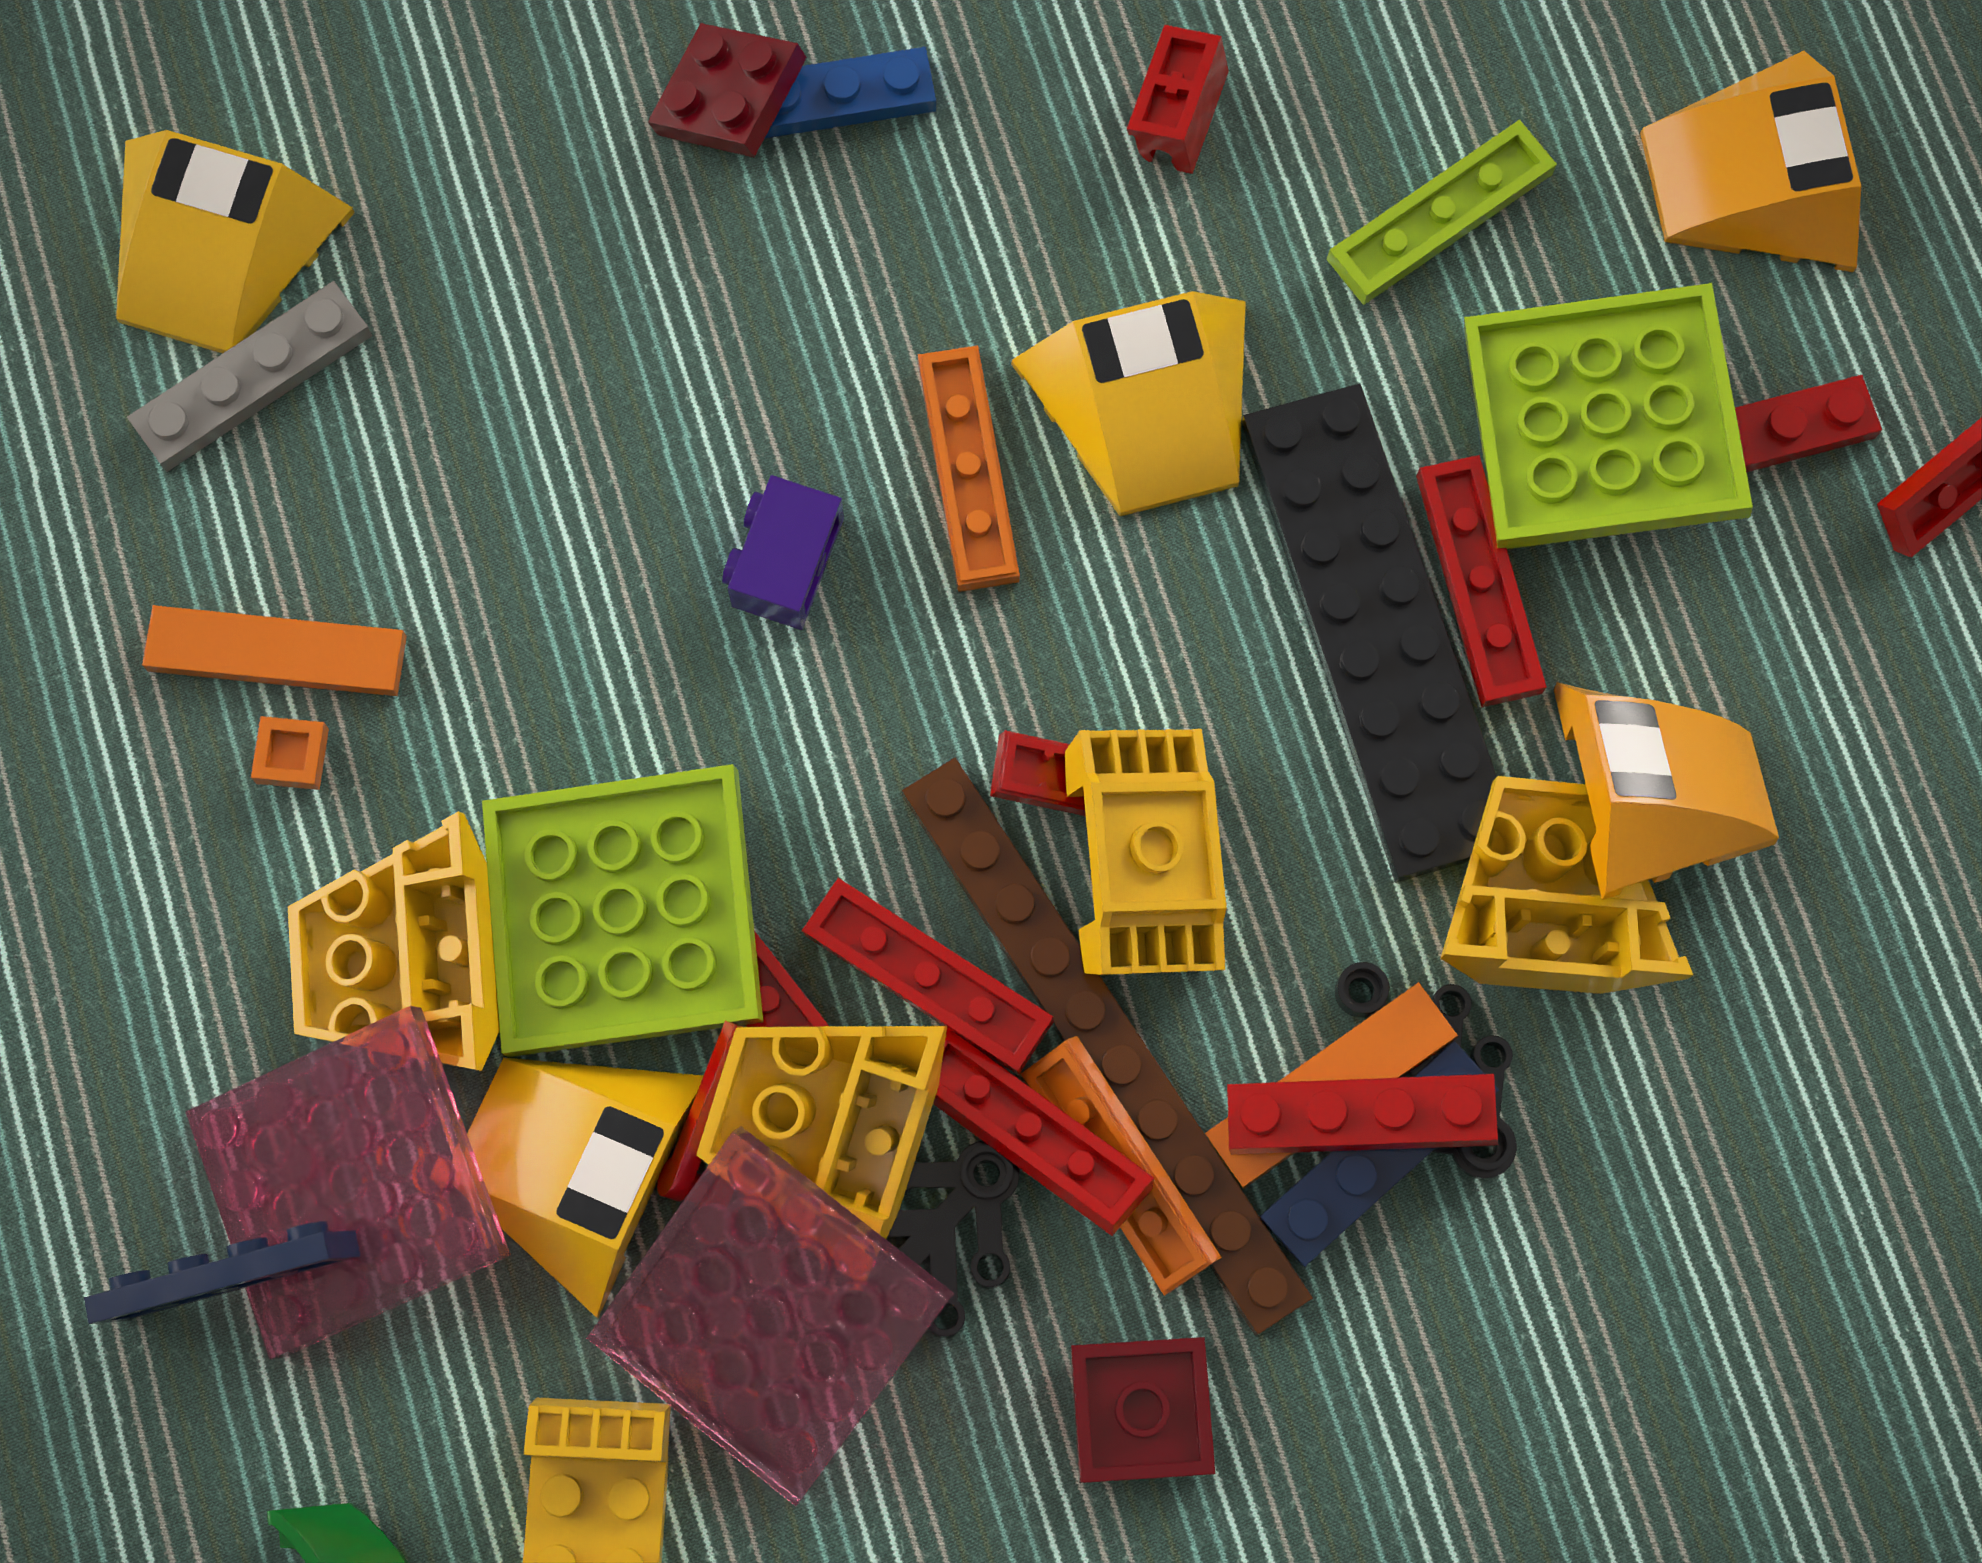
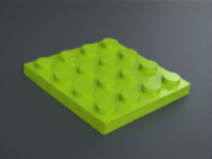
M1712 283L1464 317V332L1485 472L1490 492L1497 548L1512 549L1751 517L1753 505Z
M733 764L482 801L502 1054L507 1057L718 1029L723 1027L725 1020L737 1025L763 1022L739 772Z

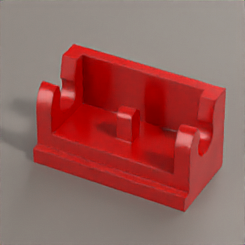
M1164 25L1127 126L1128 135L1135 137L1139 154L1146 161L1152 162L1156 150H1161L1172 157L1171 162L1177 171L1193 174L1229 73L1222 36Z

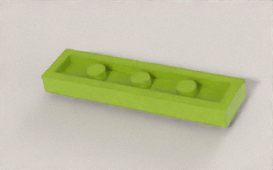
M1519 119L1329 250L1326 260L1360 302L1365 305L1552 176L1557 163Z

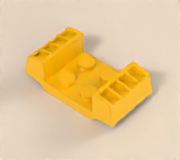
M1202 729L1080 730L1065 751L1067 797L1084 796L1095 920L1079 929L1084 972L1086 974L1110 975L1225 970L1223 922L1227 907L1215 785L1208 771Z
M536 1398L529 1405L524 1455L531 1456L523 1563H662L671 1404Z

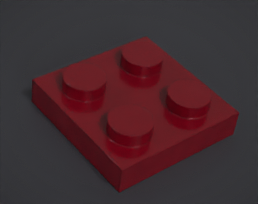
M700 23L648 123L658 136L755 158L807 57L799 44L795 42Z
M1205 1337L1071 1345L1079 1483L1216 1474Z

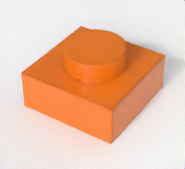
M260 716L251 779L256 784L320 790L329 732L327 725L324 722Z

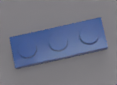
M926 47L802 66L765 138L936 112V97Z

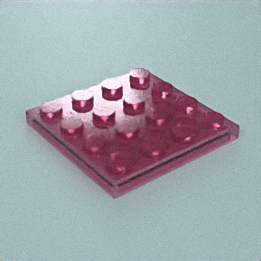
M408 1006L185 1111L230 1245L267 1237L269 1246L288 1241L287 1229L319 1221H327L329 1231H356L361 1257L245 1288L269 1359L284 1358L511 1255L421 1007Z
M740 1126L732 1131L587 1336V1339L794 1506H797L955 1293Z

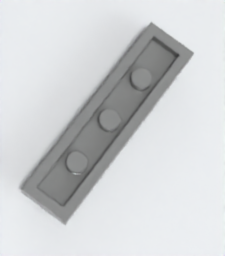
M332 281L127 416V418L164 470L168 472L372 337V334L367 324L335 281Z

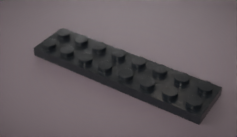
M1361 383L1243 415L1241 425L1394 882L1397 883L1469 862L1491 786L1497 776Z

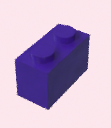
M770 475L764 493L755 491L749 501L744 518V527L750 530L742 550L737 548L731 550L723 571L722 583L728 585L731 606L803 630L844 520L842 498Z

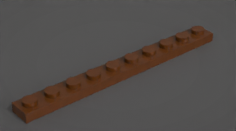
M956 757L902 790L903 799L1039 1007L1054 1016L1052 1026L1062 1042L1078 1036L1222 1258L1210 1265V1268L1254 1335L1257 1336L1313 1299L1100 975L1086 974L1084 972L1079 943Z

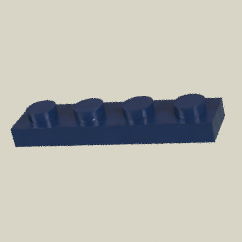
M1453 1041L1414 1077L1478 1075L1485 1073ZM1495 1085V1094H1496V1093L1499 1091V1089H1498V1088L1496 1087V1085ZM1435 1148L1331 1151L1259 1217L1301 1266L1305 1267Z
M327 1221L313 1222L287 1229L288 1241L269 1246L267 1237L228 1245L226 1246L228 1258L210 1263L208 1254H199L170 1261L167 1263L169 1274L151 1279L150 1270H142L108 1279L109 1291L84 1297L88 1323L127 1321L361 1257L356 1231H329Z

